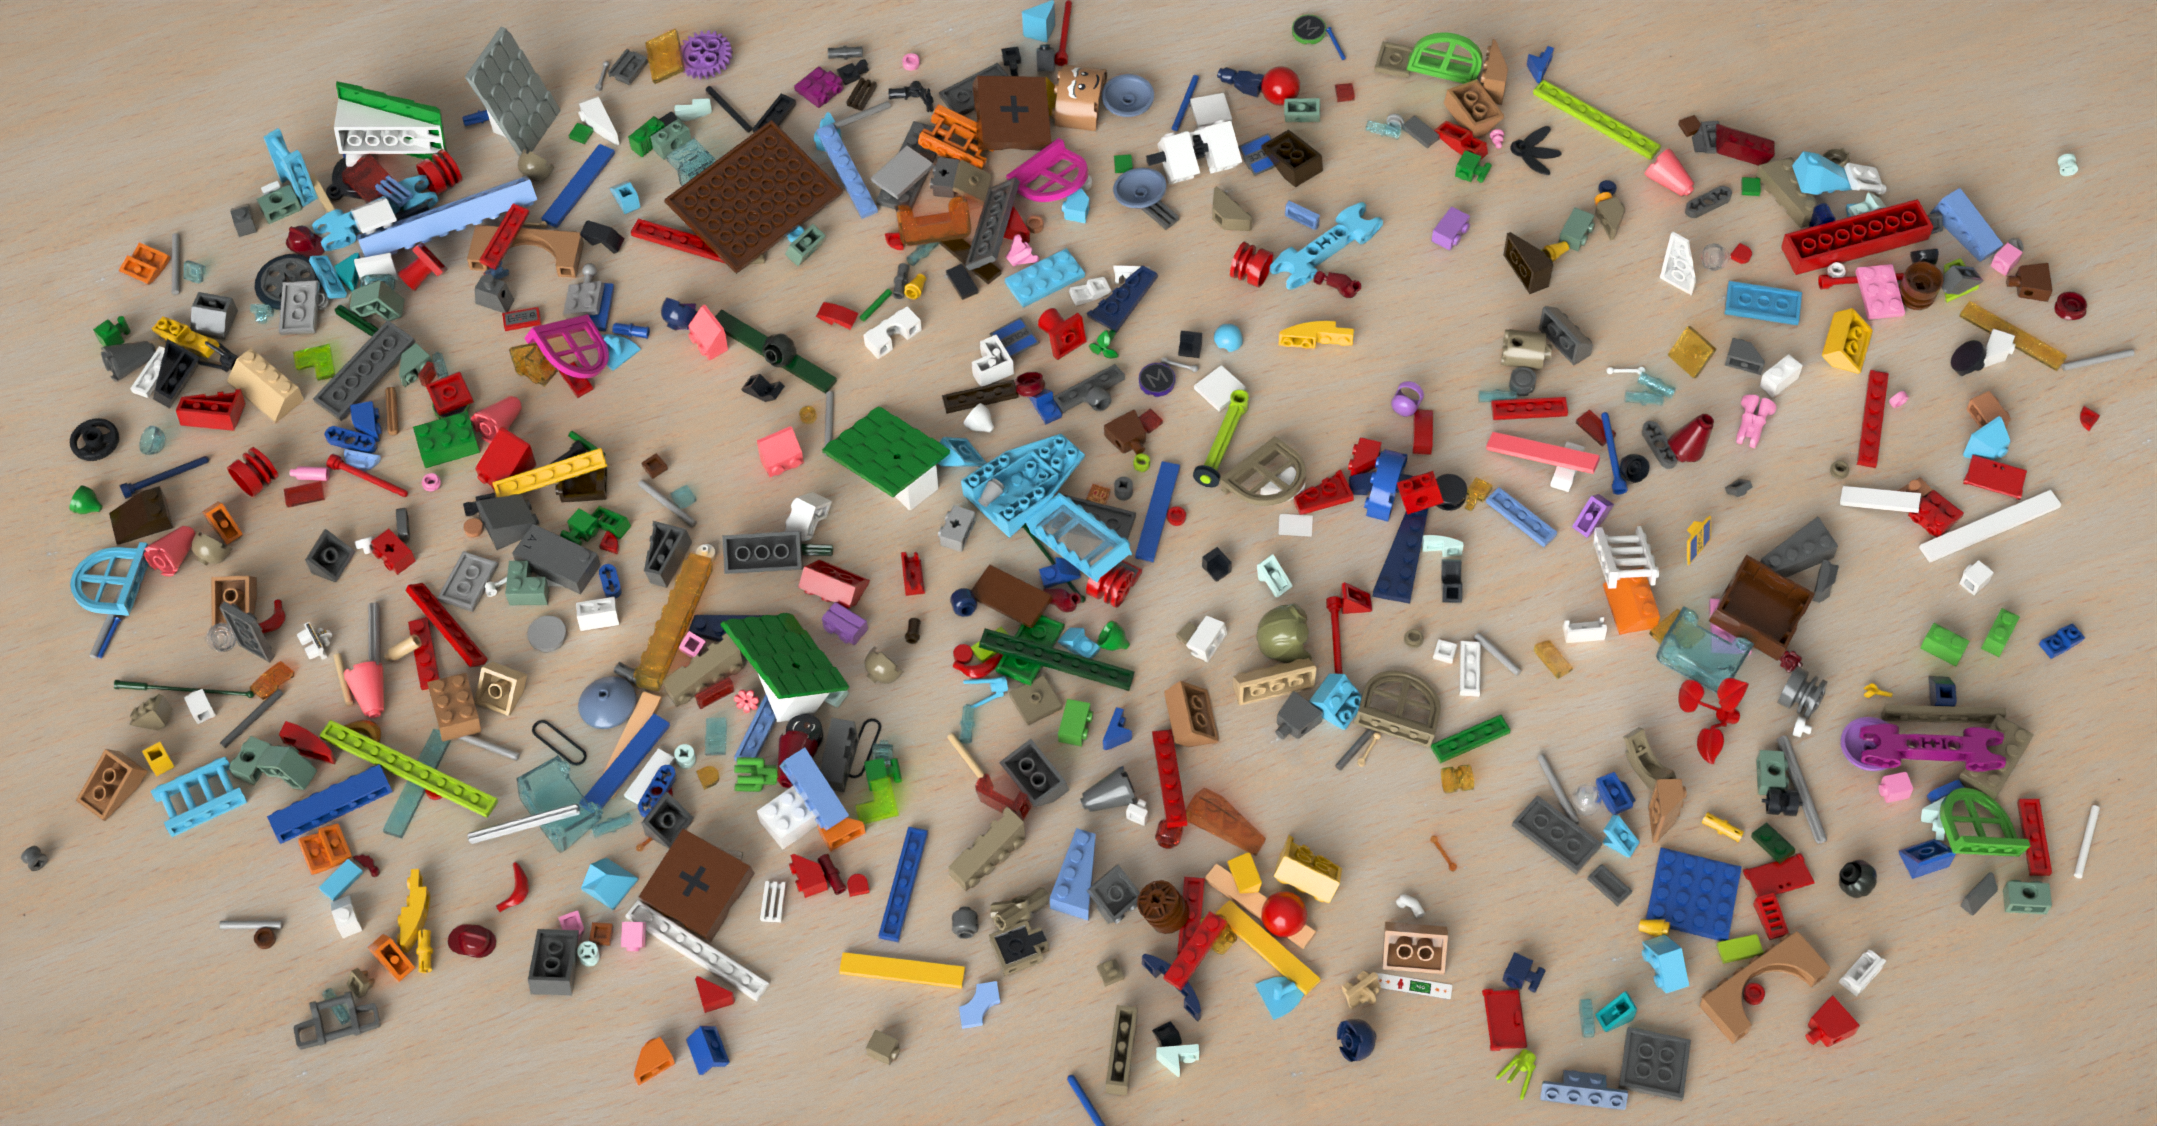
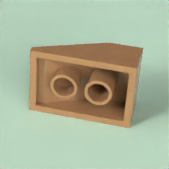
M211 577L212 635L233 634L219 608L224 601L230 605H237L246 614L249 612L254 615L257 599V577Z
M105 749L76 801L100 819L106 821L138 788L147 770L122 752Z

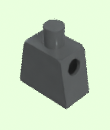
M491 274L483 275L475 286V303L506 313L514 302L507 284L504 281L493 278Z
M1293 691L1278 712L1277 724L1280 727L1275 733L1281 739H1285L1289 734L1296 739H1300L1322 722L1323 712Z

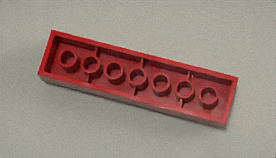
M1916 199L1785 234L1781 249L1795 275L1828 267L1835 262L1843 263L1929 240L1934 226L1919 200Z

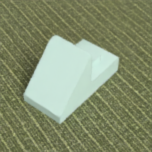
M1867 193L1865 201L1850 206L1848 212L1852 217L1886 208V206L1879 197Z
M1273 554L1257 565L1258 580L1266 581L1275 597H1279L1293 586Z
M1945 797L1924 807L1921 815L1922 822L1933 823L1932 831L1936 832L1935 840L1944 841L1945 835L1940 818V806Z
M1199 1045L1156 1047V1059L1179 1077V1061L1192 1063L1195 1060H1199Z

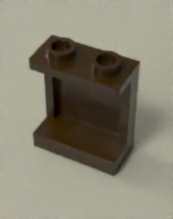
M607 467L556 484V495H559L561 503L606 500Z

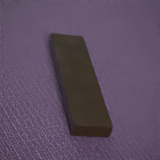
M951 230L939 239V244L965 265L971 245ZM991 262L971 270L987 284H990L1001 275V270Z
M1014 380L942 395L946 414L975 408L979 403L989 405L1018 398Z

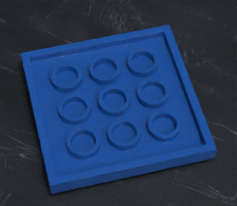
M1661 847L1646 920L1666 919V922H1670V929L1718 941L1728 940L1741 866Z

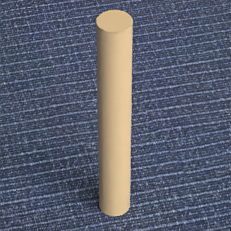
M337 653L334 655V660L346 706H351L354 703L350 688L344 679L345 667L342 655Z
M951 733L947 737L980 781H985L987 775L956 735Z

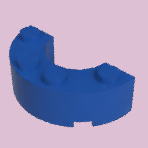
M1384 449V451H1381L1380 457H1377L1375 464L1377 471L1372 473L1370 483H1373L1370 498H1366L1364 508L1367 509L1366 516L1389 521L1398 487L1397 482H1399L1401 475L1404 473L1408 459L1407 454Z

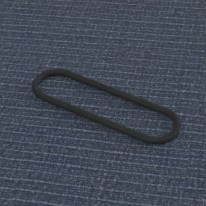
M867 719L858 734L860 740L864 727L868 722H876L879 726L866 761H869L882 726L877 719ZM863 766L862 771L858 775L849 774V777L858 778L862 776L865 766Z
M545 720L534 723L532 733L567 762L576 766L585 762L587 755L584 749ZM540 723L547 724L583 753L582 761L572 762L535 732V727Z

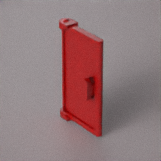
M1972 455L1963 484H1969L2020 500L2027 470Z
M1801 853L1787 858L1780 864L1775 861L1754 868L1743 869V873L1746 879L1750 881L1757 897L1770 893L1778 895L1815 884Z
M1482 990L1491 1044L1490 1050L1500 1051V1049L1527 1048L1519 990Z

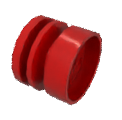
M444 149L439 150L438 155L435 153L432 155L433 163L426 158L416 164L418 174L426 175L428 179V190L435 192L437 196L447 190L446 183L453 187L455 182L460 183L463 180L456 162Z
M1242 242L1233 257L1230 277L1234 279L1238 277L1240 281L1247 277L1248 284L1260 288L1270 272L1273 252L1261 248L1256 253L1255 245L1250 246L1249 243Z
M251 447L248 453L242 454L245 463L236 459L227 467L232 479L251 497H255L263 490L261 481L269 485L271 484V479L275 480L279 476L272 462L255 447Z
M1114 566L1100 577L1098 582L1089 577L1086 593L1098 600L1104 596L1105 603H1111V606L1117 608L1123 603L1130 591L1134 572L1129 569L1126 570L1123 566L1116 570V566Z

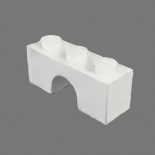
M907 306L897 311L889 319L883 320L875 328L868 330L864 334L865 346L879 359L893 350L891 335L900 334L908 340L922 331L921 320Z

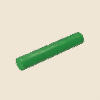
M886 289L860 316V319L865 322L892 295V291Z
M570 431L568 437L575 442L578 440L589 451L599 449L574 431Z

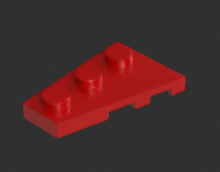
M1341 469L1331 478L1326 477L1323 479L1322 483L1316 487L1311 486L1294 496V503L1300 515L1354 501V495Z

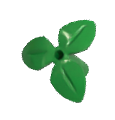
M1107 330L1102 332L1097 339L1098 344L1091 343L1089 345L1090 350L1097 355L1103 351L1104 357L1110 359L1119 357V354L1114 349L1108 348L1116 332L1114 330H1110L1109 333Z

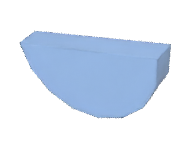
M344 450L346 463L362 471L374 468L381 460L380 455Z

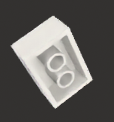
M794 786L757 810L759 822L782 850L817 826L816 816L812 811L808 810L803 798L797 793Z

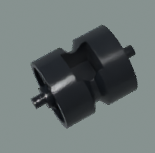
M1768 788L1766 799L1761 801L1766 805V814L1779 815L1782 812L1784 816H1797L1799 806H1803V802H1799L1798 790L1786 789L1782 792L1781 789Z

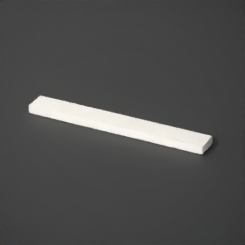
M2049 490L1925 542L1919 548L1930 563L2060 508L2061 503L2053 492Z
M637 900L626 914V918L632 922H646L647 932L755 1001H758L770 986L764 979L640 900Z

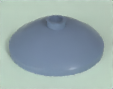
M1123 74L1110 79L1105 84L1102 90V101L1111 113L1122 117H1134L1143 114L1152 106L1154 90L1152 85L1143 77Z
M1150 168L1129 170L1120 175L1113 186L1116 200L1126 207L1136 209L1154 205L1163 198L1167 189L1164 176Z
M609 676L595 680L584 689L579 698L578 710L580 716L586 724L593 728L609 729L625 722L633 713L637 701L636 693L632 685L620 677Z

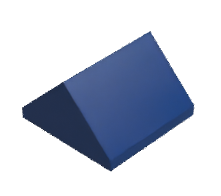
M1935 839L1899 850V855L1912 879L1949 867L1956 855L1950 847Z

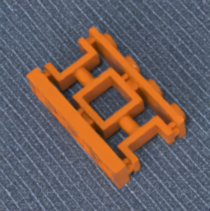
M938 104L931 117V122L936 124L932 132L923 129L919 135L918 144L925 149L936 152L940 156L959 159V161L962 159L983 170L987 161L986 158L981 156L984 150H978V145L973 144L974 139L977 140V122ZM943 124H945L951 128L949 131L942 129L941 127L943 126ZM937 134L945 137L943 142L935 138ZM953 134L967 139L964 147L950 141ZM968 149L976 152L974 157L967 154Z

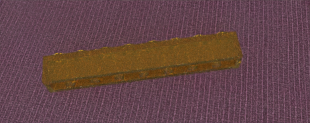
M689 553L687 560L683 561L682 571L675 579V587L669 592L668 603L662 608L660 620L656 621L655 632L648 639L647 650L643 651L639 667L635 668L634 678H636L637 687L660 691L663 685L662 680L667 676L713 571L711 558Z

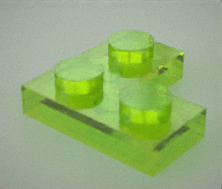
M330 344L293 352L297 370L315 367L318 381L333 378L336 375Z
M890 776L870 780L874 800L855 805L858 820L867 824L899 816Z

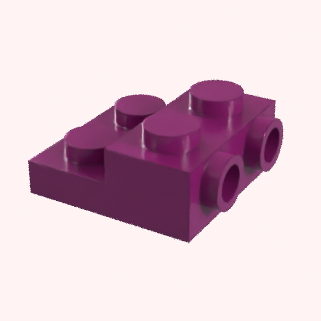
M819 66L794 85L795 91L817 108L827 104L832 97L844 89L843 81L832 71L827 73Z

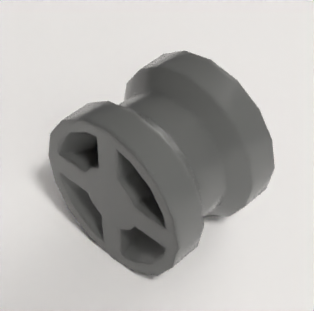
M1119 477L1115 480L1114 495L1117 499L1128 500L1132 497L1133 482L1128 477Z
M38 846L27 848L21 855V860L28 864V868L31 871L40 870L48 861L47 856L41 853Z

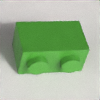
M2001 608L1981 649L2000 657L2020 616Z
M1933 623L1920 649L1956 667L1970 641Z
M1067 699L1058 731L1059 742L1082 747L1083 740H1087L1089 734L1087 725L1093 719L1094 712L1091 711L1090 703Z

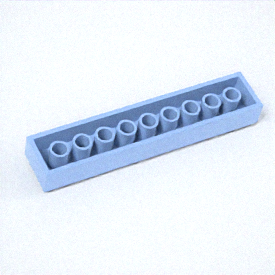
M524 176L394 222V225L391 227L383 228L382 226L377 228V231L367 235L363 233L356 237L364 257L386 253L393 255L400 248L410 249L417 242L422 241V243L431 241L434 236L439 235V237L450 234L449 231L463 230L467 228L466 225L480 224L484 222L483 219L497 218L501 216L500 213L508 212L513 203L519 206L524 205V207L531 206L537 200L530 179Z

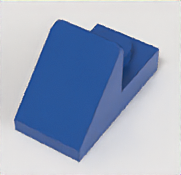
M1547 46L1545 52H1541L1540 57L1528 55L1527 67L1537 83L1542 81L1552 61L1553 47Z
M1044 388L1038 395L1029 398L1045 425L1062 418V413L1053 400V392Z
M1056 557L1057 564L1039 569L1044 589L1081 578L1079 569L1065 558Z
M1116 707L1103 738L1104 750L1112 749L1132 740V731L1124 728L1126 722L1124 709Z

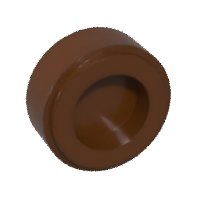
M261 928L254 935V942L260 949H269L275 944L276 936L270 928Z

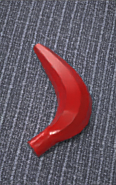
M277 599L274 601V614L267 620L258 623L262 628L263 634L279 629L284 623L286 616L281 600Z
M997 653L985 662L973 666H967L955 661L953 668L972 679L982 678L995 669L1003 654Z
M517 862L513 863L514 890L507 900L496 905L499 912L519 905L528 895V879Z

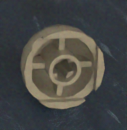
M526 149L522 151L518 159V169L523 174L522 177L527 176L531 182L532 180L539 182L548 178L554 166L552 164L550 167L547 166L545 159L531 151L527 154Z
M197 531L192 540L191 547L193 553L198 557L197 561L206 566L208 563L218 564L224 561L232 548L227 546L224 549L226 547L225 544L208 535L203 534L201 536L202 532Z
M874 646L867 654L864 662L865 668L869 672L867 677L874 683L877 681L883 684L894 682L904 671L900 669L898 672L895 669L897 665L883 652L876 653L875 651L878 648Z

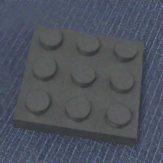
M1628 1027L1618 1088L1682 1101L1691 1040Z

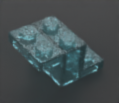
M695 138L666 155L667 161L678 172L681 186L716 161Z

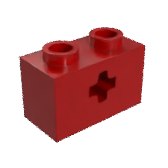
M389 528L371 541L374 556L377 559L381 558L384 561L385 567L389 571L393 570L397 575L416 562L412 551Z

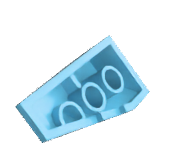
M1803 151L1792 165L1799 187L1803 193L1819 195L1826 191L1833 193L1835 190H1852L1845 169L1820 154Z

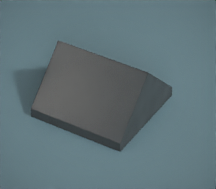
M324 529L305 561L312 574L337 582L356 551L330 531Z
M664 792L641 823L646 836L670 849L681 830L686 829L694 817L668 792Z

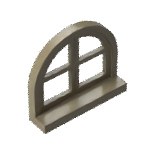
M1274 436L1219 478L1221 490L1225 494L1233 492L1242 500L1254 505L1270 506L1280 504L1294 497L1303 487L1306 480L1305 463L1295 450ZM1279 454H1282L1289 460L1273 473L1263 467ZM1293 464L1296 468V476L1289 486L1277 476ZM1256 472H1259L1266 478L1250 491L1240 485ZM1270 481L1283 490L1270 495L1255 494Z
M1384 671L1373 676L1365 685L1354 724L1430 748L1440 716V700L1431 685L1422 678L1404 671ZM1387 682L1403 683L1400 695L1377 689V687ZM1411 685L1418 689L1426 697L1429 705L1406 698L1409 686ZM1373 693L1397 700L1395 714L1370 707ZM1405 703L1430 711L1427 724L1402 717Z

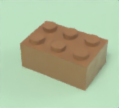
M466 673L427 682L442 742L482 732Z

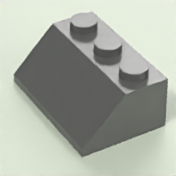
M1543 307L1539 330L1542 333H1546V337L1573 366L1589 357L1593 348L1592 341L1585 337L1579 327L1574 325L1568 316L1558 308Z
M1032 739L999 762L1034 807L1053 803L1069 791L1064 778Z

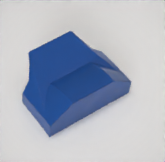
M1615 772L1596 779L1599 795L1609 812L1617 815L1633 808V803L1636 800L1626 782L1620 781Z

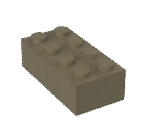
M1998 714L1989 729L2004 733L2003 743L1989 746L1987 750L1993 754L2006 757L2005 767L1977 772L1969 771L1965 766L1958 778L1965 788L1978 790L1993 800L1998 796L2034 736L2031 732Z

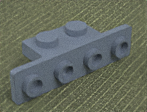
M1563 1070V1083L1542 1082L1540 1099L1543 1101L1620 1110L1626 1109L1628 1091L1607 1088L1606 1075Z

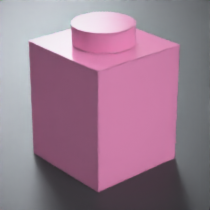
M2007 242L1994 256L1991 267L2006 276L2019 263L2023 252Z
M689 631L680 644L679 650L693 658L697 654L700 656L707 644L705 640Z
M1907 772L1883 776L1879 785V793L1881 796H1884L1886 803L1908 799L1913 791V786Z
M622 922L621 947H627V951H639V947H645L646 922Z

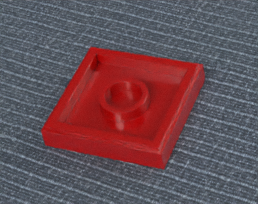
M460 372L425 385L439 416L474 402Z

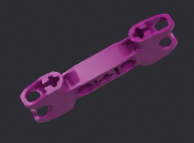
M1877 724L1862 727L1859 732V738L1874 742L1878 746L1876 749L1862 751L1861 762L1881 768L1898 767L1901 765V759L1965 761L1967 770L1977 772L2001 769L2006 764V757L1993 754L1987 750L1989 746L2002 744L2004 733L1986 728H1966L1963 731V736L1899 734V727L1895 724Z

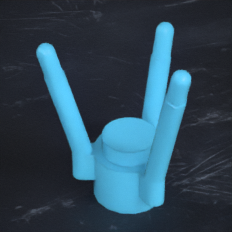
M1005 676L963 681L964 684L990 683L991 692H996V694L971 705V709L995 698L1003 697V692L1008 691Z

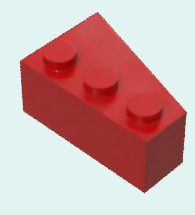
M236 389L235 392L226 394L221 391L217 392V395L206 396V394L184 396L179 401L176 413L181 426L235 431L246 403L241 389Z

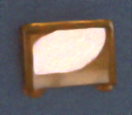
M965 196L952 198L948 203L949 212L920 217H914L913 211L908 205L894 206L901 242L906 246L962 239L968 237L971 233L969 207Z

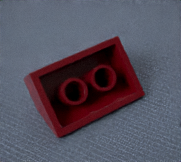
M1721 124L1716 125L1717 154L1758 166L1769 163L1774 157L1775 142L1773 140Z

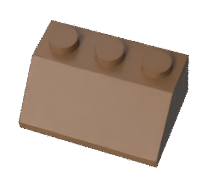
M1477 79L1447 89L1444 105L1460 127L1472 131L1474 138L1486 135L1504 118V114Z
M1179 681L1164 691L1173 738L1176 744L1194 747L1213 744L1219 741L1207 689Z
M1657 779L1648 805L1653 843H1657L1675 824L1677 817L1680 816V808H1683V799H1686L1687 795L1686 787L1682 786V779Z
M1385 922L1382 970L1445 974L1448 943L1447 927Z

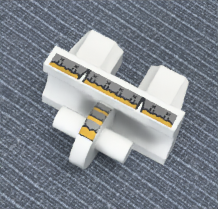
M310 622L305 623L306 629L299 632L297 636L302 646L311 641L313 642V644L304 648L309 659L320 656L322 660L327 658L321 644L325 646L330 644L329 640L332 638L331 631L319 628L316 635Z

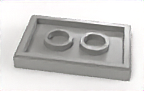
M906 146L871 177V181L896 199H899L933 168V163L909 146Z
M318 280L283 282L279 333L281 335L316 333L320 282Z
M463 551L437 597L438 600L474 612L486 590L485 584L492 579L499 566L498 563Z

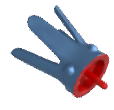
M501 261L496 270L490 268L483 274H491L493 278L500 279L509 275V270H503V267H501L503 262Z

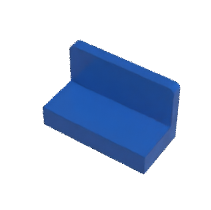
M700 1026L686 1039L699 1075H704L712 1067H725L730 1063L716 1026Z

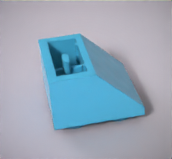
M1328 674L1308 702L1323 712V719L1345 730L1358 712L1362 695L1345 674Z

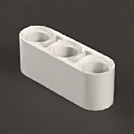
M1568 441L1564 447L1582 452L1585 450L1584 446ZM1557 466L1550 487L1569 492L1577 470Z

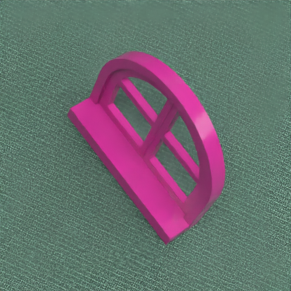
M1058 138L1007 174L1006 177L1007 180L1016 177L1020 181L1017 193L1025 198L1036 202H1051L1065 198L1080 189L1086 182L1089 171L1084 158L1066 149L1064 141ZM1062 159L1073 163L1058 175L1048 170ZM1074 168H1079L1078 175L1073 182L1062 178ZM1040 175L1051 179L1037 190H1032L1026 186ZM1055 182L1064 186V188L1056 191L1043 192Z
M588 314L532 327L524 338L528 344L536 342L544 356L554 367L576 378L595 377L601 373L608 363L609 351L607 344ZM586 330L594 344L578 347L571 334ZM563 336L571 349L555 353L547 339ZM597 348L598 360L596 364L591 366L582 351ZM574 353L583 368L570 365L560 357Z

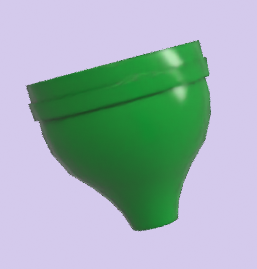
M81 485L74 493L69 509L74 513L88 514L100 512L103 505L100 504L91 488Z
M1110 621L1104 626L1097 641L1100 648L1109 651L1128 649L1130 646L1124 629L1114 621Z

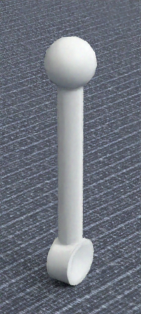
M1608 367L1606 371L1608 374L1613 372H1632L1643 375L1645 368L1613 369Z

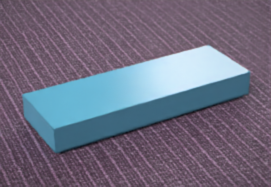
M310 256L309 262L328 298H345L347 292L328 256Z

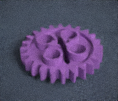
M710 30L706 34L701 31L700 35H697L695 32L693 38L688 36L689 40H683L684 45H679L680 50L677 51L678 56L676 58L682 72H686L687 76L692 75L693 79L699 76L700 80L703 76L706 79H709V75L715 77L716 72L722 74L721 69L726 70V65L731 64L729 60L732 59L731 54L733 53L727 37L723 38L722 33L717 35L716 31L711 34Z

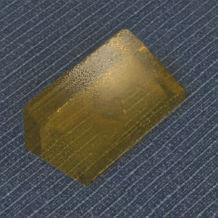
M1550 640L1537 643L1534 646L1536 655L1557 679L1573 670V667Z

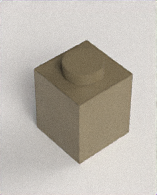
M875 1030L866 1046L867 1055L890 1065L892 1060H896L900 1053L898 1039Z

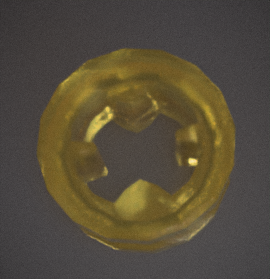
M804 406L800 409L799 415L803 423L812 424L816 421V410L812 406Z

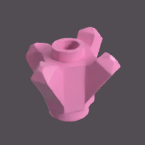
M1018 234L1014 236L1011 248L1005 257L1013 267L1020 264L1038 262L1039 257L1031 254L1032 248L1027 242L1022 243V238Z

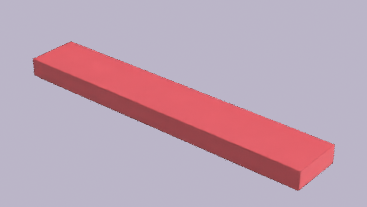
M1492 432L1486 445L1489 451L1594 474L1600 461V455Z

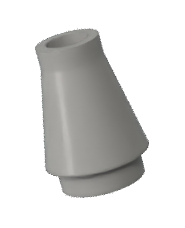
M994 478L988 481L981 497L978 499L979 503L987 507L1003 493L1004 485Z

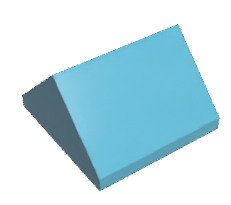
M1053 0L1022 11L1024 37L1047 43L1055 27V4Z

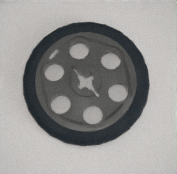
M285 254L268 261L260 269L255 279L254 288L259 300L268 307L281 310L283 282L287 281L285 276L291 282L319 281L309 262L310 258L300 254ZM290 265H296V268L293 270L287 269ZM273 272H279V275L276 277L270 276ZM303 273H310L306 278L301 277ZM271 286L276 287L274 291H267Z

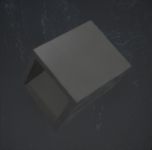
M522 494L476 502L482 522L496 550L522 540L533 524H540L536 514H531L530 512L532 507L529 500H524Z

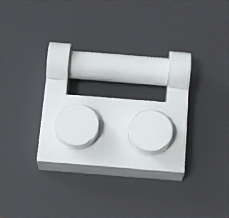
M1847 163L1844 166L1852 190L1859 191L1861 189L1876 192L1879 195L1885 194L1886 185L1882 184L1877 168Z

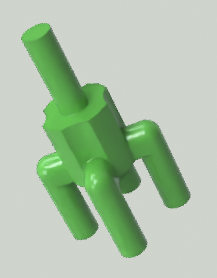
M737 757L734 773H751V776L738 775L734 791L760 792L763 789V785H776V765H765L764 758Z

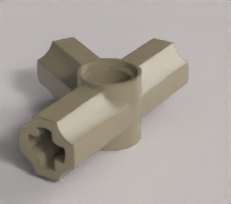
M1039 887L1026 896H1018L1011 901L992 902L991 918L994 919L995 925L1000 930L1005 931L1018 922L1032 919L1034 912L1048 904L1050 895L1044 888Z

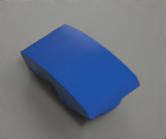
M2072 623L2059 629L2056 634L2042 639L2039 646L2052 659L2082 642L2085 637Z

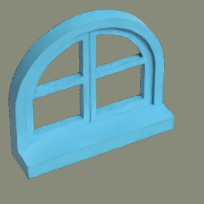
M139 542L137 549L124 547L106 548L94 552L82 560L74 570L70 582L71 591L77 603L91 612L129 616L148 567L144 557L145 548L148 544ZM116 558L133 559L127 577L110 576ZM110 559L104 576L86 574L97 563ZM82 582L101 583L95 600L85 596L82 591ZM106 584L123 585L117 603L100 602Z

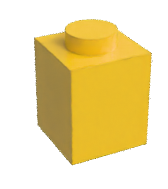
M161 742L142 751L156 777L174 768Z

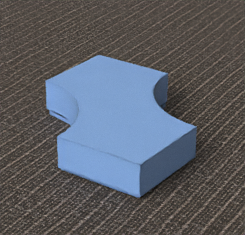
M997 981L976 984V993L973 999L959 1007L962 1029L982 1026L986 1011L1000 1003Z

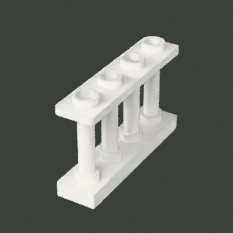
M1641 526L1636 527V535L1608 536L1605 535L1603 527L1595 528L1593 544L1608 588H1616L1617 580L1630 577H1648L1650 585H1655L1656 578L1659 577L1658 566H1655L1654 555H1651L1650 544H1647L1646 533H1643ZM1636 543L1637 546L1612 548L1608 544ZM1640 554L1641 558L1623 559L1612 557V555ZM1644 565L1645 569L1619 570L1616 567Z

